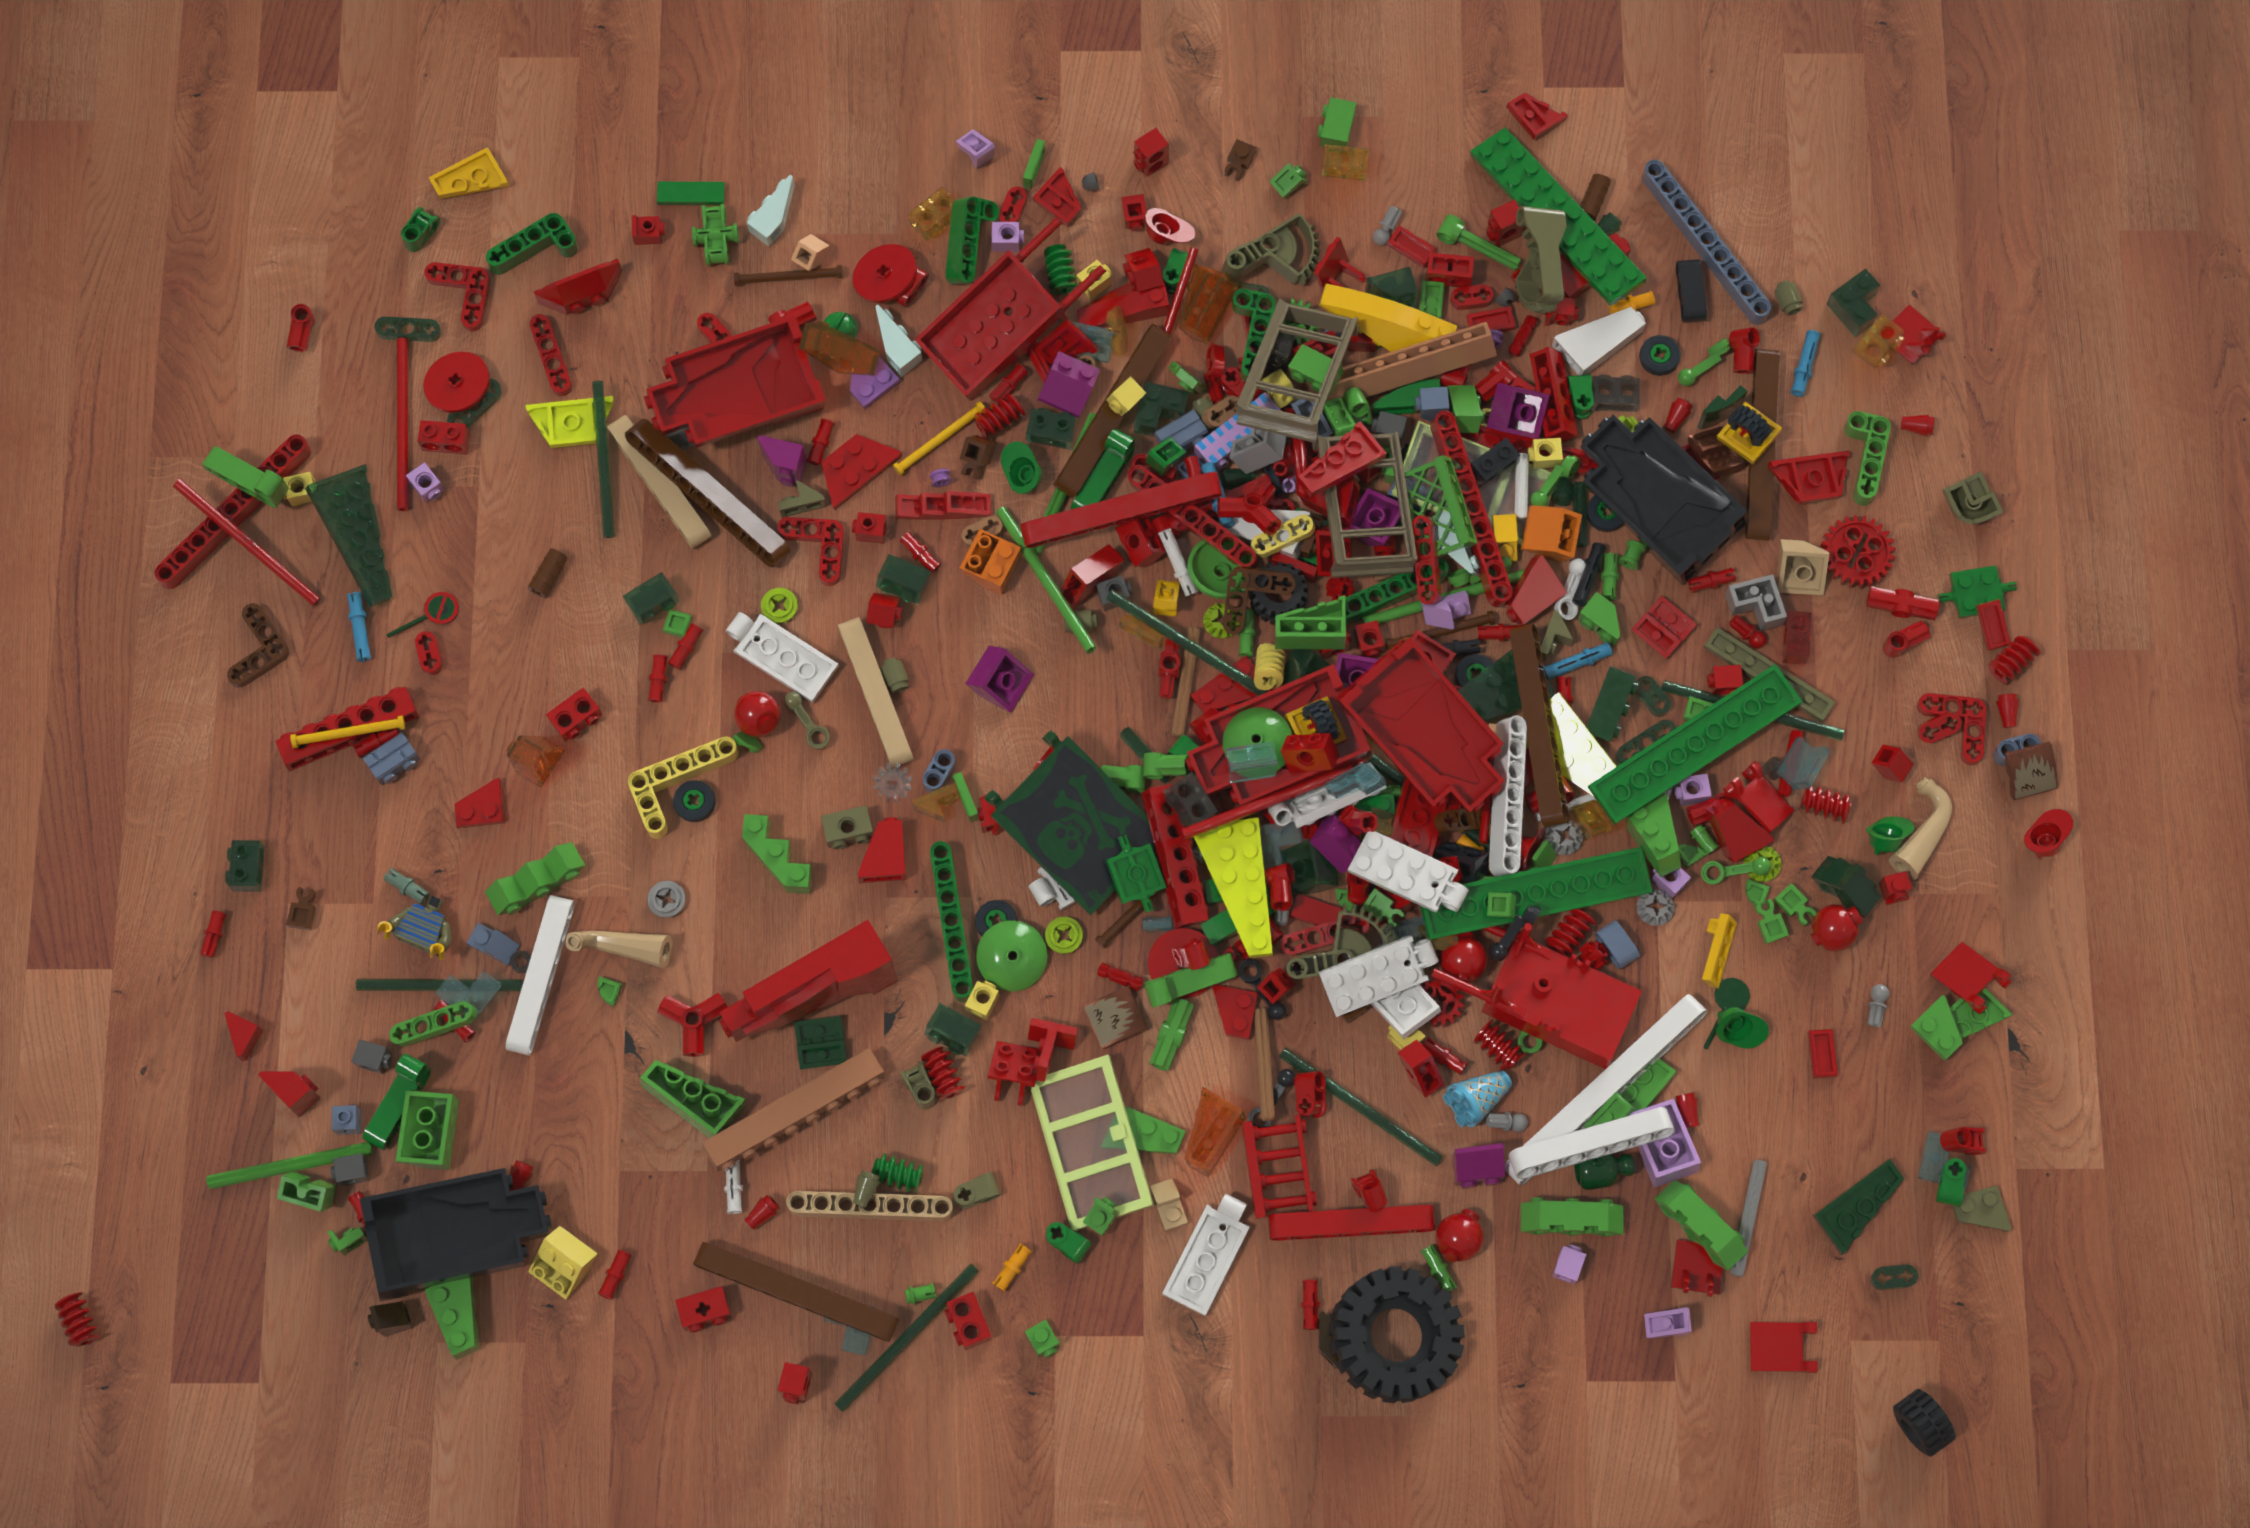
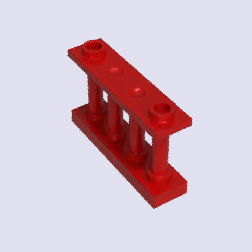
M1300 1114L1294 1115V1123L1262 1128L1253 1126L1252 1121L1242 1122L1255 1219L1265 1218V1213L1269 1212L1270 1209L1306 1205L1307 1212L1313 1211V1206L1317 1205L1315 1191L1310 1189L1303 1134H1307L1305 1119L1300 1120ZM1296 1133L1298 1147L1265 1152L1256 1150L1255 1141L1261 1137ZM1300 1157L1301 1171L1268 1176L1259 1173L1258 1165L1262 1164L1263 1161ZM1303 1180L1305 1195L1271 1200L1263 1198L1262 1188H1266V1185Z

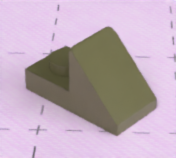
M797 480L796 483L800 496H788L778 502L781 518L826 507L822 494Z
M1556 610L1553 611L1541 645L1543 661H1546L1548 654L1553 656L1557 642L1571 646L1573 641L1560 613Z

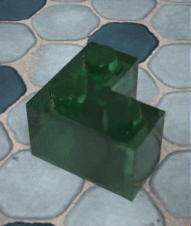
M1866 268L1832 292L1827 301L1828 307L1854 337H1857L1872 326L1877 316V313L1867 301L1876 295L1880 284Z
M1145 382L1143 390L1146 394L1140 399L1134 422V433L1155 437V432L1159 430L1162 417L1176 420L1185 415L1189 404V392Z
M1827 856L1811 876L1821 891L1838 897L1848 909L1854 906L1860 916L1864 918L1881 898V895L1876 890V884L1866 876V870L1858 864H1849L1842 858L1836 859Z

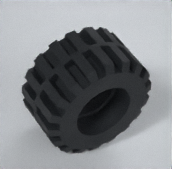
M1278 562L1277 566L1269 563L1266 569L1264 566L1260 569L1287 572L1294 576L1296 586L1291 592L1292 597L1289 600L1276 603L1268 599L1265 592L1250 591L1251 608H1254L1255 615H1261V620L1264 622L1267 619L1270 620L1271 625L1275 624L1276 615L1300 608L1305 609L1308 594L1307 583L1305 584L1306 579L1304 575L1300 576L1299 569L1292 570V565L1288 563L1287 566H1282L1283 562ZM1261 574L1256 577L1255 582L1258 586L1264 587L1268 584L1269 579L1266 575ZM1272 576V586L1281 584L1287 587L1292 584L1288 582L1286 577L1283 581H1276V576Z
M1916 1389L1893 1406L1894 1416L1900 1428L1911 1443L1925 1455L1932 1457L1956 1439L1954 1427L1946 1413L1923 1390Z

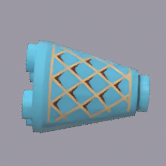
M1495 1071L1451 1084L1447 1088V1092L1443 1094V1100L1452 1108L1455 1113V1120L1460 1127H1475L1509 1091V1088L1512 1087V1081L1506 1072Z

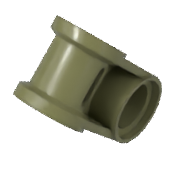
M917 1062L916 1066L906 1071H899L917 1106L926 1110L932 1108L937 1098L922 1062ZM922 1092L931 1093L930 1099L926 1101L920 1100L919 1096Z
M989 1172L957 1186L954 1190L953 1199L958 1208L969 1209L978 1204L994 1200L1001 1196L993 1173ZM961 1192L969 1195L968 1201H964L963 1198L959 1199Z

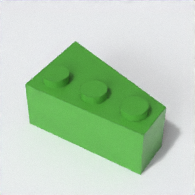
M1345 595L1338 597V600L1328 603L1320 602L1314 607L1300 608L1275 616V649H1345Z
M1667 793L1626 817L1627 830L1638 846L1642 847L1644 855L1660 877L1681 868L1678 843Z
M474 1277L434 1285L425 1289L451 1355L458 1360L478 1351L479 1337Z

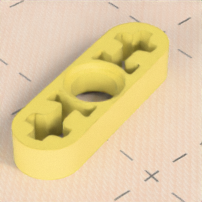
M1299 515L1282 523L1276 534L1271 535L1276 544L1275 546L1272 545L1269 539L1271 536L1263 532L1252 539L1251 548L1255 551L1256 556L1260 558L1268 557L1310 537L1315 531V524L1308 515ZM1302 522L1308 524L1305 531L1301 528ZM1293 526L1297 534L1296 536H1294L1290 527ZM1281 531L1289 532V538L1284 542L1277 540V535ZM1260 542L1266 544L1263 551L1259 548Z

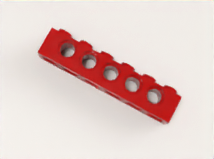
M406 686L403 688L396 687L391 689L388 694L381 697L374 696L368 699L367 703L360 706L353 705L348 707L343 713L328 715L319 723H309L303 726L302 730L295 733H285L275 742L284 765L290 772L371 737L372 733L308 743L304 749L292 747L291 734L299 736L340 729L346 723L358 726L398 719V716L402 715L404 722L408 723L420 717ZM395 705L394 711L390 713L385 712L388 706ZM368 714H373V715H374V716H373V719H372L371 721H369V722H364V721H363V719H364V717H365L366 715H368Z
M1175 783L1149 788L1142 792V797L1161 874L1167 887L1165 890L1174 927L1177 929L1202 924L1209 920V907L1204 901V887L1197 873L1198 862L1193 857L1191 849L1192 839L1183 840L1180 834V829L1185 828L1187 824L1186 815L1182 812L1180 804V791L1176 788ZM1163 806L1169 809V815L1165 814ZM1169 828L1174 831L1175 838L1170 836L1168 832ZM1174 851L1180 854L1181 860L1175 858ZM1180 873L1185 876L1186 883L1181 881ZM1186 896L1191 899V901H1192V906H1189V905L1186 903V901H1185V897H1186Z

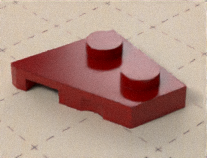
M1061 167L1033 196V201L1055 218L1057 217L1067 227L1081 212L1080 203L1075 197L1074 191Z
M1066 320L1035 344V351L1052 364L1058 351L1077 358L1078 354L1089 351L1091 354L1096 353L1098 346L1070 320Z
M500 778L492 780L454 804L457 829L504 823Z
M1214 984L1212 990L1225 1035L1249 1040L1258 993Z

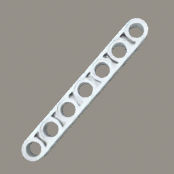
M1519 715L1503 719L1496 725V735L1504 744L1500 747L1502 751L1494 758V769L1505 780L1501 784L1503 788L1496 795L1492 796L1489 869L1496 877L1515 873L1520 867L1527 725L1525 720Z
M552 895L548 899L506 1040V1050L529 1056L532 1053L575 904L573 900Z
M1659 1107L1512 1150L1508 1156L1518 1179H1525L1586 1160L1665 1139L1671 1136L1675 1129L1667 1109Z

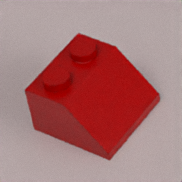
M261 1071L258 1074L298 1117L303 1115L321 1098L316 1093L319 1088L305 1074L301 1077L295 1071Z

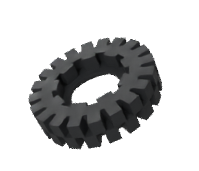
M1389 1267L1386 1270L1381 1268L1370 1272L1365 1277L1363 1276L1342 1294V1299L1336 1303L1332 1312L1334 1320L1329 1324V1335H1333V1341L1329 1344L1332 1355L1337 1354L1339 1359L1335 1364L1341 1374L1346 1372L1350 1376L1347 1380L1348 1383L1355 1389L1363 1388V1395L1372 1399L1380 1397L1382 1402L1394 1404L1397 1401L1406 1403L1422 1398L1438 1389L1447 1381L1446 1379L1449 1376L1453 1375L1458 1366L1456 1361L1462 1357L1464 1345L1460 1344V1340L1465 1337L1464 1325H1458L1457 1319L1462 1317L1457 1305L1451 1306L1449 1300L1453 1297L1446 1288L1440 1291L1436 1287L1438 1281L1429 1275L1425 1278L1421 1277V1271L1409 1268L1403 1271L1402 1267ZM1400 1309L1406 1311L1416 1319L1420 1326L1422 1334L1420 1348L1412 1358L1406 1361H1390L1382 1357L1372 1344L1371 1327L1373 1321L1385 1310Z

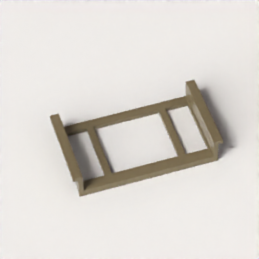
M1279 298L1237 402L1238 419L1236 423L1316 443L1318 438V422L1352 335L1357 336L1359 333L1358 317L1353 319L1287 304ZM1284 320L1340 332L1342 335L1341 337L1284 325L1283 323ZM1280 332L1337 345L1319 394L1260 381ZM1261 389L1312 401L1315 404L1308 418L1253 405L1251 402L1256 390Z
M1398 432L1371 434L1381 447L1390 446L1392 459H1383L1368 468L1393 467L1402 527L1342 530L1336 485L1324 491L1334 563L1330 569L1332 578L1414 572L1413 566L1417 561ZM1318 435L1316 443L1312 442L1313 451L1318 450L1319 459L1322 458L1331 446L1334 447L1341 440L1342 436L1322 437ZM1404 536L1406 554L1346 558L1343 538Z

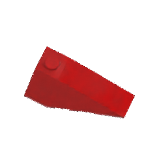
M1128 282L1077 310L1081 331L1085 332L1167 316L1169 301L1165 283L1164 285L1138 292L1135 286L1130 285Z

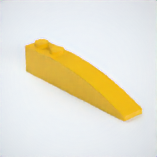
M1325 284L1319 303L1321 307L1331 314L1353 319L1358 317L1359 333L1363 332L1373 339L1372 342L1377 346L1381 345L1390 352L1455 332L1457 329V325L1404 304L1330 284Z

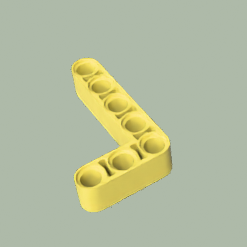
M721 737L635 771L629 776V788L644 826L652 838L660 839L668 831V825L655 792L735 761L739 752L734 739L731 737ZM725 746L733 747L732 751L728 754L721 752ZM705 754L711 756V759L707 762L699 761L701 756ZM682 763L689 764L688 769L685 771H679L678 767ZM659 772L667 773L664 779H656V775ZM637 781H645V785L642 788L634 787ZM646 801L654 802L650 809L642 808ZM657 821L662 823L658 830L650 829L652 823Z

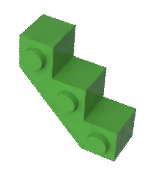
M744 814L742 838L749 850L754 853L787 893L810 894L812 881L810 864L790 863L789 840L769 839L770 821L768 816Z
M572 842L558 845L543 859L525 863L515 875L496 879L485 891V894L497 915L506 913L512 915L537 898L548 895L551 890L565 882L576 879L580 875L579 872L586 865Z
M1674 1180L1654 1198L1664 1215L1678 1222L1689 1240L1703 1246L1714 1264L1729 1270L1749 1252L1743 1244L1745 1240L1742 1235L1726 1224L1714 1208L1709 1207L1695 1194L1694 1189L1689 1184H1682Z
M1540 1197L1531 1198V1202L1521 1203V1232L1534 1235L1559 1233L1568 1236L1593 1234L1602 1237L1623 1235V1206L1614 1204V1201L1610 1199H1602L1599 1202H1579V1199L1568 1198L1565 1201H1545V1198Z

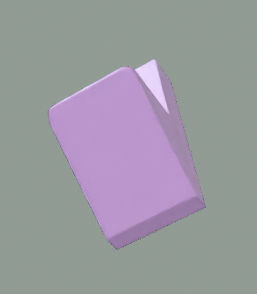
M974 129L955 141L958 148L969 155L976 169L994 157V143Z
M1465 590L1441 597L1440 601L1435 605L1421 603L1426 625L1454 629L1453 619L1471 614L1469 598Z
M1687 1307L1644 1314L1646 1337L1648 1339L1668 1336L1684 1337L1692 1332L1690 1311Z

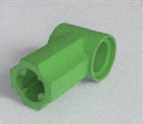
M1156 752L1144 753L1143 778L1163 779L1164 776H1188L1190 770L1185 759L1189 758V756L1165 755Z
M1102 765L1101 769L1119 788H1123L1130 793H1142L1145 791L1146 778H1143V766L1128 765L1127 767Z

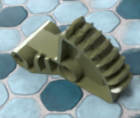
M1520 206L1516 212V224L1520 227H1527L1522 235L1524 239L1528 240L1526 246L1529 248V257L1516 277L1515 288L1517 289V295L1526 309L1535 313H1551V311L1556 310L1557 304L1564 298L1559 244L1567 227L1565 212L1563 210Z
M1296 214L1256 240L1235 248L1227 254L1219 274L1220 282L1226 287L1235 286L1239 279L1266 264L1293 285L1299 283L1304 286L1307 279L1312 277V272H1315L1316 264L1320 260L1318 256L1321 253V249H1319L1321 243L1317 240L1319 233L1314 232L1316 229L1315 225H1309L1303 215ZM1293 226H1297L1302 232L1308 247L1307 265L1300 272L1290 267L1297 253V243L1290 231V228ZM1264 244L1271 245L1273 249L1266 248Z
M1343 903V910L1339 911L1337 916L1333 948L1326 951L1292 955L1286 962V970L1288 975L1294 979L1319 976V971L1339 964L1337 957L1341 953H1347L1351 958L1373 950L1368 939L1361 933L1352 929H1340L1342 915L1356 916L1368 921L1381 933L1386 944L1394 942L1396 939L1388 940L1393 935V932L1388 931L1385 933L1383 931L1388 927L1387 923H1384L1382 926L1378 925L1382 919L1380 916L1374 921L1371 919L1374 915L1373 911H1370L1365 916L1363 915L1365 907H1361L1358 913L1355 912V904H1352L1351 911H1347V904ZM1294 963L1301 965L1300 970L1295 971L1293 968Z

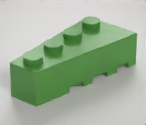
M657 1060L640 1077L641 1087L708 1138L727 1129L746 1107L744 1098L727 1093L726 1090L719 1087L711 1086L699 1078L688 1076L684 1072Z

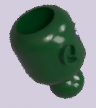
M1612 1153L1574 1164L1578 1185L1585 1190L1612 1187L1616 1184L1618 1175L1632 1176L1635 1173L1634 1158L1630 1154H1623L1619 1158H1615Z

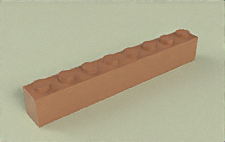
M1487 322L1345 366L1343 367V375L1328 396L1327 401L1339 397L1343 398L1347 390L1355 387L1360 388L1365 397L1377 395L1387 390L1399 388L1406 384L1495 357L1497 353Z
M868 1048L702 1142L703 1149L717 1172L720 1170L728 1171L736 1165V1161L743 1157L745 1160L751 1158L757 1153L756 1150L762 1146L766 1148L772 1146L778 1141L777 1138L783 1134L787 1136L793 1134L799 1129V1125L805 1122L807 1124L812 1123L820 1117V1113L826 1110L831 1112L841 1105V1101L847 1098L852 1100L859 1096L862 1089L868 1086L869 1088L877 1086L882 1082L881 1079L884 1078V1071L871 1049Z

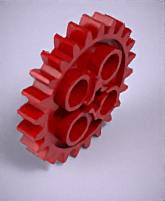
M1854 515L1852 521L1847 516H1845L1843 523L1837 520L1835 527L1830 526L1828 529L1829 533L1824 534L1823 539L1826 541H1822L1820 547L1824 548L1823 550L1829 552L1827 573L1833 571L1832 579L1840 577L1841 585L1845 581H1849V588H1852L1853 584L1857 583L1859 589H1861L1864 582L1868 587H1871L1872 579L1878 584L1881 580L1880 576L1884 578L1887 576L1888 572L1886 570H1891L1893 565L1890 562H1894L1896 558L1894 555H1891L1895 552L1896 548L1890 546L1894 539L1886 538L1890 531L1882 532L1883 524L1876 527L1874 525L1875 519L1873 518L1869 523L1865 515L1861 521L1858 520L1857 515ZM1847 534H1854L1857 540H1850ZM1863 535H1867V539L1853 567L1848 568ZM1868 544H1875L1878 550H1871ZM1837 553H1844L1848 559H1840ZM1858 563H1865L1868 566V570L1861 569Z

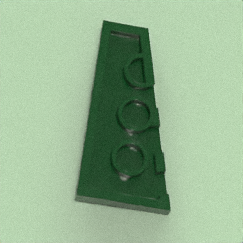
M1887 1159L1812 1215L1841 1255H1844L1850 1244L1860 1235L1862 1229L1872 1220L1878 1209L1888 1200L1904 1177L1893 1162Z

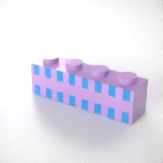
M1266 392L1251 402L1253 405L1281 411ZM1238 414L1234 415L1194 446V454L1198 456V459L1203 464L1214 462L1216 470H1222L1229 463L1232 441L1251 433L1250 427L1236 423Z

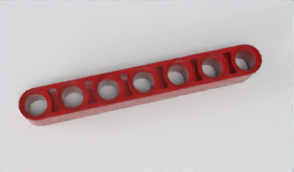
M1134 465L1128 471V480L1137 491L1166 484L1141 465ZM1143 473L1145 475L1142 481H1133L1136 474ZM1194 504L1166 512L1237 567L1256 568L1258 559L1255 551ZM1190 514L1198 515L1197 521L1193 523L1187 522V517ZM1207 528H1216V533L1213 536L1205 535ZM1226 541L1234 542V547L1231 550L1223 549V544ZM1246 554L1251 555L1252 561L1250 563L1243 564L1240 562L1242 556Z
M1433 1205L1382 1207L1377 1210L1360 1208L1268 1215L1269 1239L1272 1241L1422 1233L1436 1230Z

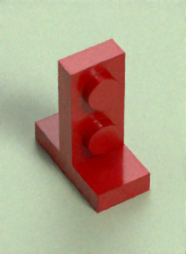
M1031 1018L1028 1040L1040 1042L1038 1051L1041 1052V1056L1035 1057L1033 1070H1037L1036 1080L1046 1081L1055 1046L1074 1050L1078 1028Z

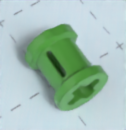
M1628 540L1624 556L1620 557L1618 562L1625 568L1637 570L1639 567L1638 561L1641 554L1645 553L1646 547L1640 542Z

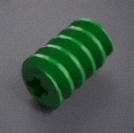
M1055 244L1044 250L1049 289L1051 290L1050 293L1054 295L1067 294L1077 287L1076 283H1072L1076 280V276L1071 275L1075 272V268L1071 266L1074 263L1073 259L1069 258L1072 256V251L1065 250L1066 246L1063 244Z
M884 1153L881 1158H876L871 1173L880 1176V1184H883L888 1179V1186L892 1187L897 1181V1189L901 1190L906 1184L907 1192L910 1193L915 1187V1194H917L923 1177V1165L920 1164L917 1170H915L913 1161L906 1167L905 1159L902 1158L899 1164H896V1156L887 1161V1155Z

